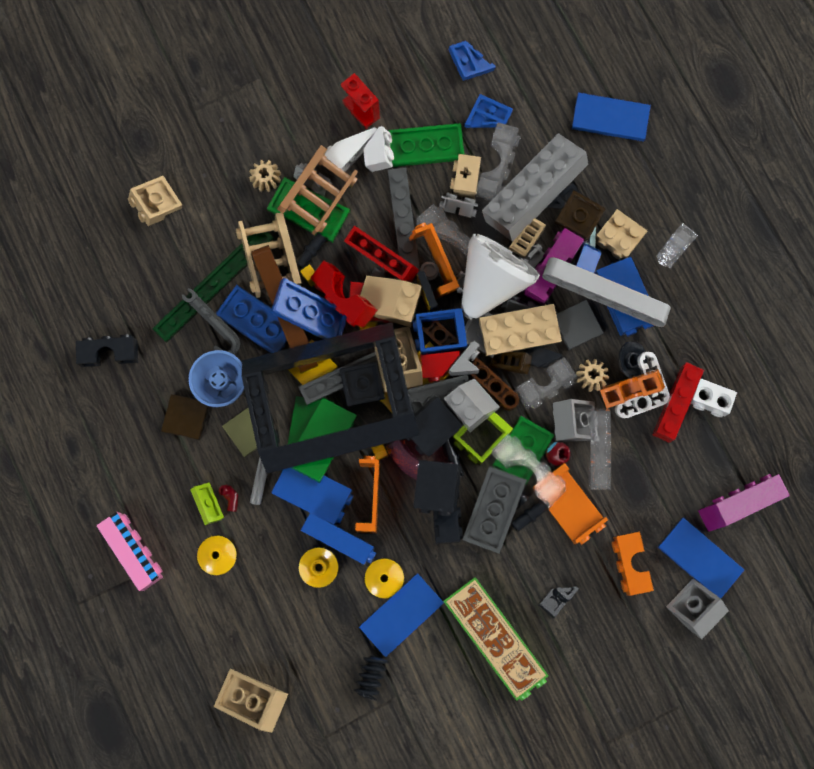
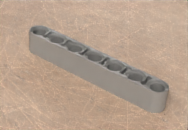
M551 257L548 259L542 275L543 279L654 326L664 327L671 309L664 302L558 258Z

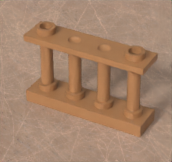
M322 145L318 148L277 208L282 213L286 209L292 210L314 225L313 235L318 231L321 233L327 225L325 220L348 186L352 188L357 181L355 176L358 173L357 170H354L349 175L326 159L327 156L324 154L327 149ZM317 164L323 165L345 181L341 190L316 174L317 171L314 168ZM307 179L311 181L312 179L333 194L335 199L331 205H328L307 190L304 185ZM297 194L303 195L325 211L320 220L296 204V201L293 199Z

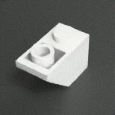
M383 126L378 127L363 149L365 167L372 172L393 167L392 160H394V155L390 148L392 137L390 132Z

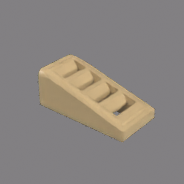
M534 218L514 239L509 249L525 259L546 225ZM517 243L526 247V250L518 246Z

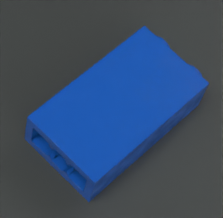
M631 257L598 269L594 273L649 296ZM608 307L620 336L626 334L628 337L636 334L640 328L646 330L654 326Z
M292 468L282 471L271 492L273 495L316 515L334 526L337 522L341 523L345 515L343 512L345 506H349L354 498L352 489L326 476L318 483Z
M312 513L309 514L301 529L302 532L365 566L367 562L371 564L376 555L374 552L375 548L370 544Z

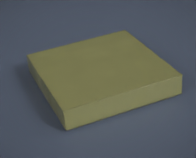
M247 408L222 426L244 457H247L257 449L249 408Z

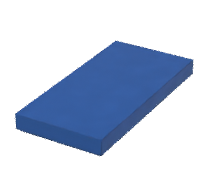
M578 93L572 129L644 142L651 105Z
M283 278L280 282L270 312L322 339L342 335L347 319L345 315L340 314L335 309V304L286 278Z
M238 285L234 287L216 312L226 324L269 353L283 350L288 343L278 317L270 313L272 308Z
M685 518L680 519L657 547L693 579L719 598L724 596L744 571L739 564Z
M417 573L359 628L386 657L444 602Z

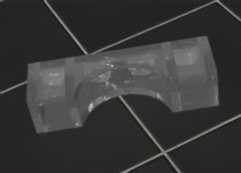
M497 122L491 146L498 152L501 162L494 170L481 174L476 197L492 201L504 189L505 186H502L503 180H507L510 169H507L508 164L513 163L515 152L512 151L514 146L518 147L521 137L518 135L519 128Z
M608 408L589 409V487L591 490L611 489V411Z
M507 434L492 449V455L506 468L521 465L531 469L537 477L535 495L550 508L566 492V486L564 485L566 482L559 475L554 476L550 472V467L544 462L540 463L536 459L537 456L530 449H524L521 446L522 442L517 437H511Z

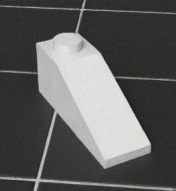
M374 127L338 141L333 146H329L325 152L326 159L346 172L363 154L364 147L377 129Z

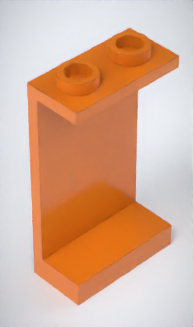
M422 223L415 227L409 240L412 241L424 236L445 284L433 292L435 299H439L453 293L460 286L433 224L426 225V223Z
M364 456V459H359L360 467L375 468L372 523H356L355 531L357 533L377 534L380 462L375 459V456Z
M564 463L533 486L532 489L540 499L546 502L550 513L572 542L582 545L590 539L589 534L594 530L598 533L605 528L606 525L604 523L608 519L607 517H602L568 472L569 468Z

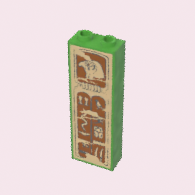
M476 577L443 601L516 701L519 698L521 701L531 694L530 690L535 686L539 688L547 682L545 678L548 677V674Z

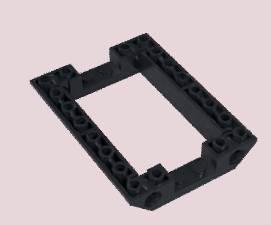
M392 322L242 360L241 376L256 446L267 474L420 435ZM377 347L393 418L279 447L280 438L278 431L274 429L267 396L270 393L268 384L264 379V374L267 375Z

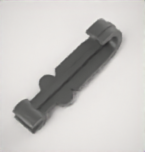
M188 289L192 293V297L188 299L182 294L183 300L189 303L230 343L231 349L227 352L235 355L240 349L241 344L238 335L194 290ZM214 346V350H222L218 346Z

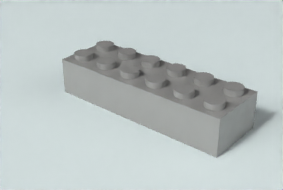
M558 133L482 210L486 223L513 242L524 228L588 165L586 151Z

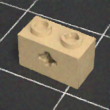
M459 154L458 160H454L453 171L456 172V177L451 179L450 189H454L453 194L475 199L481 157Z

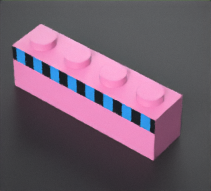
M115 512L96 526L138 591H144L163 578L161 575L163 571L157 562L153 563L150 556L152 554L146 546L143 547L140 543L141 537L138 532L132 530L129 526L131 523L129 518L125 514L122 515L119 512Z

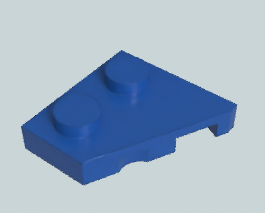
M467 41L449 46L448 50L463 81L492 72L496 68L493 63L489 64L483 59V55L479 51L474 50L473 46Z
M480 94L465 123V127H505L513 112V108Z

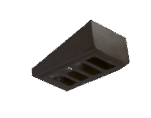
M517 351L496 354L493 358L490 357L488 367L528 374L532 357L526 352ZM499 355H501L500 363L497 364Z

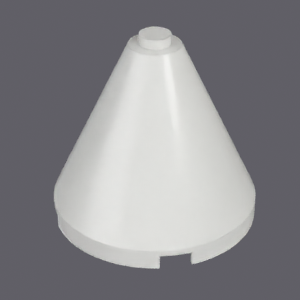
M473 234L469 240L461 308L463 315L471 320L479 318L533 285L539 278V273L522 258L518 259L512 254V251L483 235L477 234L476 236V234Z

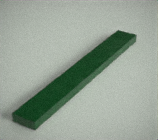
M268 232L250 235L247 241L249 246L274 241V237ZM241 243L193 289L206 304L248 265L243 244ZM190 292L186 297L190 299L192 293ZM182 300L152 329L167 343L198 312L189 303Z

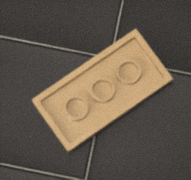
M554 304L479 318L486 356L562 341Z

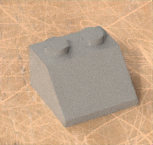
M475 379L458 386L444 398L446 406L469 432H472L500 408Z
M569 399L553 403L556 441L598 440L595 402Z
M692 579L666 606L700 639H703L729 611L721 598L695 579Z

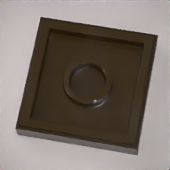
M573 190L557 217L555 224L588 241L606 208Z
M171 394L161 431L200 440L208 406L195 399Z

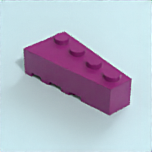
M564 228L562 233L558 231L553 239L555 244L552 248L548 247L543 256L545 258L543 263H538L535 270L540 275L537 281L525 289L524 295L541 306L545 305L557 286L542 277L548 259L554 257L571 263L584 242L583 238Z

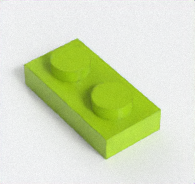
M210 482L190 489L205 525L224 518Z

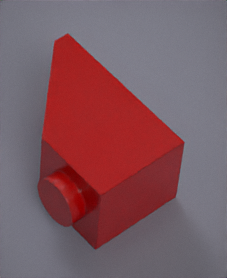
M455 351L421 355L423 379H428V382L440 381V377H445L448 374L449 369L459 359L462 352Z

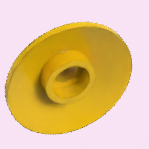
M223 536L207 538L201 543L197 552V560L200 567L211 575H222L228 572L234 566L237 556L233 543ZM215 551L219 553V557L217 559H214L212 557V554Z
M313 548L302 556L299 562V573L306 584L312 587H325L336 578L338 562L334 554L329 550ZM317 564H321L323 566V569L320 572H318L315 568Z
M390 559L374 561L365 573L367 589L379 598L392 597L402 588L404 583V574L401 567ZM383 574L388 576L386 582H382L380 579Z

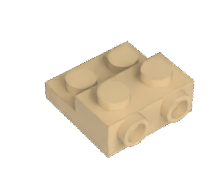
M164 176L130 189L129 204L132 208H137L140 221L142 223L146 222L148 226L164 220L165 215L182 208L181 202Z
M617 209L596 235V243L601 248L612 252L616 259L624 260L628 258L647 230Z

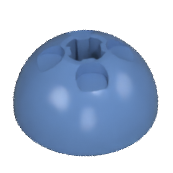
M214 350L201 355L193 363L189 372V386L192 394L198 401L210 407H224L232 404L244 391L241 376L242 362L232 353L222 350Z

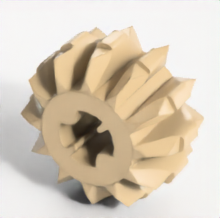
M261 160V165L254 163L255 169H250L252 176L249 179L250 182H253L254 188L259 187L261 192L266 188L267 192H270L271 186L276 189V183H280L279 176L281 172L277 170L276 164L272 165L269 160L264 164L263 160Z
M594 359L592 364L589 360L585 361V365L580 364L579 369L581 371H577L576 375L580 376L577 382L584 383L581 387L582 389L589 386L588 391L592 392L593 387L596 391H599L600 386H606L604 380H608L609 376L605 374L608 372V368H601L604 365L603 362L597 365V360ZM591 372H594V375H596L594 379H591V376H589Z

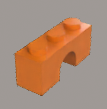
M659 369L607 385L600 392L607 409L638 396H647L663 391L665 386Z
M640 532L613 537L612 548L614 553L618 555L619 561H616L618 572L622 573L621 587L623 592H626L627 596L654 591L650 572H637L631 565L633 555L644 551Z

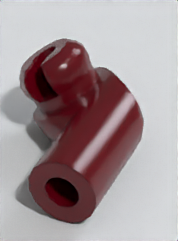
M230 485L220 486L219 494L228 500L227 511L237 512L238 493Z

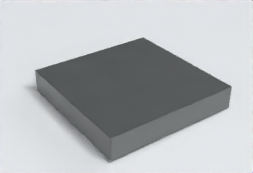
M587 300L556 314L560 334L568 350L603 335V331Z

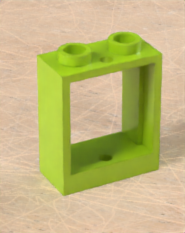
M495 412L487 420L503 434L482 457L460 438L467 431L464 425L453 436L455 441L453 444L460 451L464 449L469 454L467 457L474 464L478 462L481 465L513 430Z

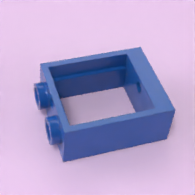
M462 308L416 314V320H412L413 330L418 332V339H415L416 351L420 350L421 355L467 349ZM454 318L458 344L425 348L422 322Z

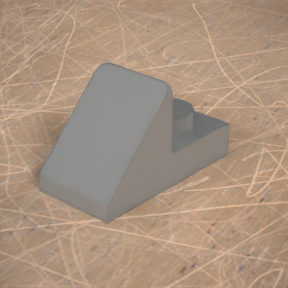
M476 341L469 345L449 369L451 376L479 373L480 370L469 361H474L480 353L478 351L480 345Z

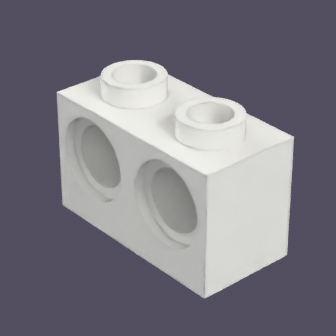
M700 379L690 404H693L695 409L702 411L706 409L711 411V414L714 416L725 417L730 414L737 392ZM699 392H704L707 399L702 400L699 397ZM718 398L724 401V407L718 405Z

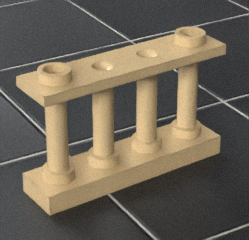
M283 213L275 214V220L272 223L245 229L243 222L238 221L236 234L238 240H242L252 279L249 284L251 292H255L256 298L260 297V289L265 288L263 281L258 282L255 271H258L256 264H253L251 251L269 245L270 249H283L284 256L275 259L277 266L283 265L288 268L289 273L286 276H282V278H286L301 286V279ZM273 230L275 232L278 231L279 238L276 241L253 246L248 245L246 236Z

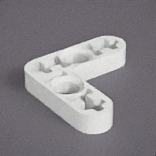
M652 352L641 353L637 361L641 374L647 373L645 369H649L648 364L643 363L645 356L651 357V361H649L650 368L655 367V370L659 369L665 386L663 391L659 392L664 394L662 401L658 399L651 401L650 397L658 396V392L651 394L650 397L648 395L638 396L625 403L616 405L615 413L617 416L629 418L668 402L670 395L657 357ZM643 397L646 399L647 405L641 409L638 407L637 402ZM633 403L634 409L626 410L627 414L620 412L622 405L629 407Z

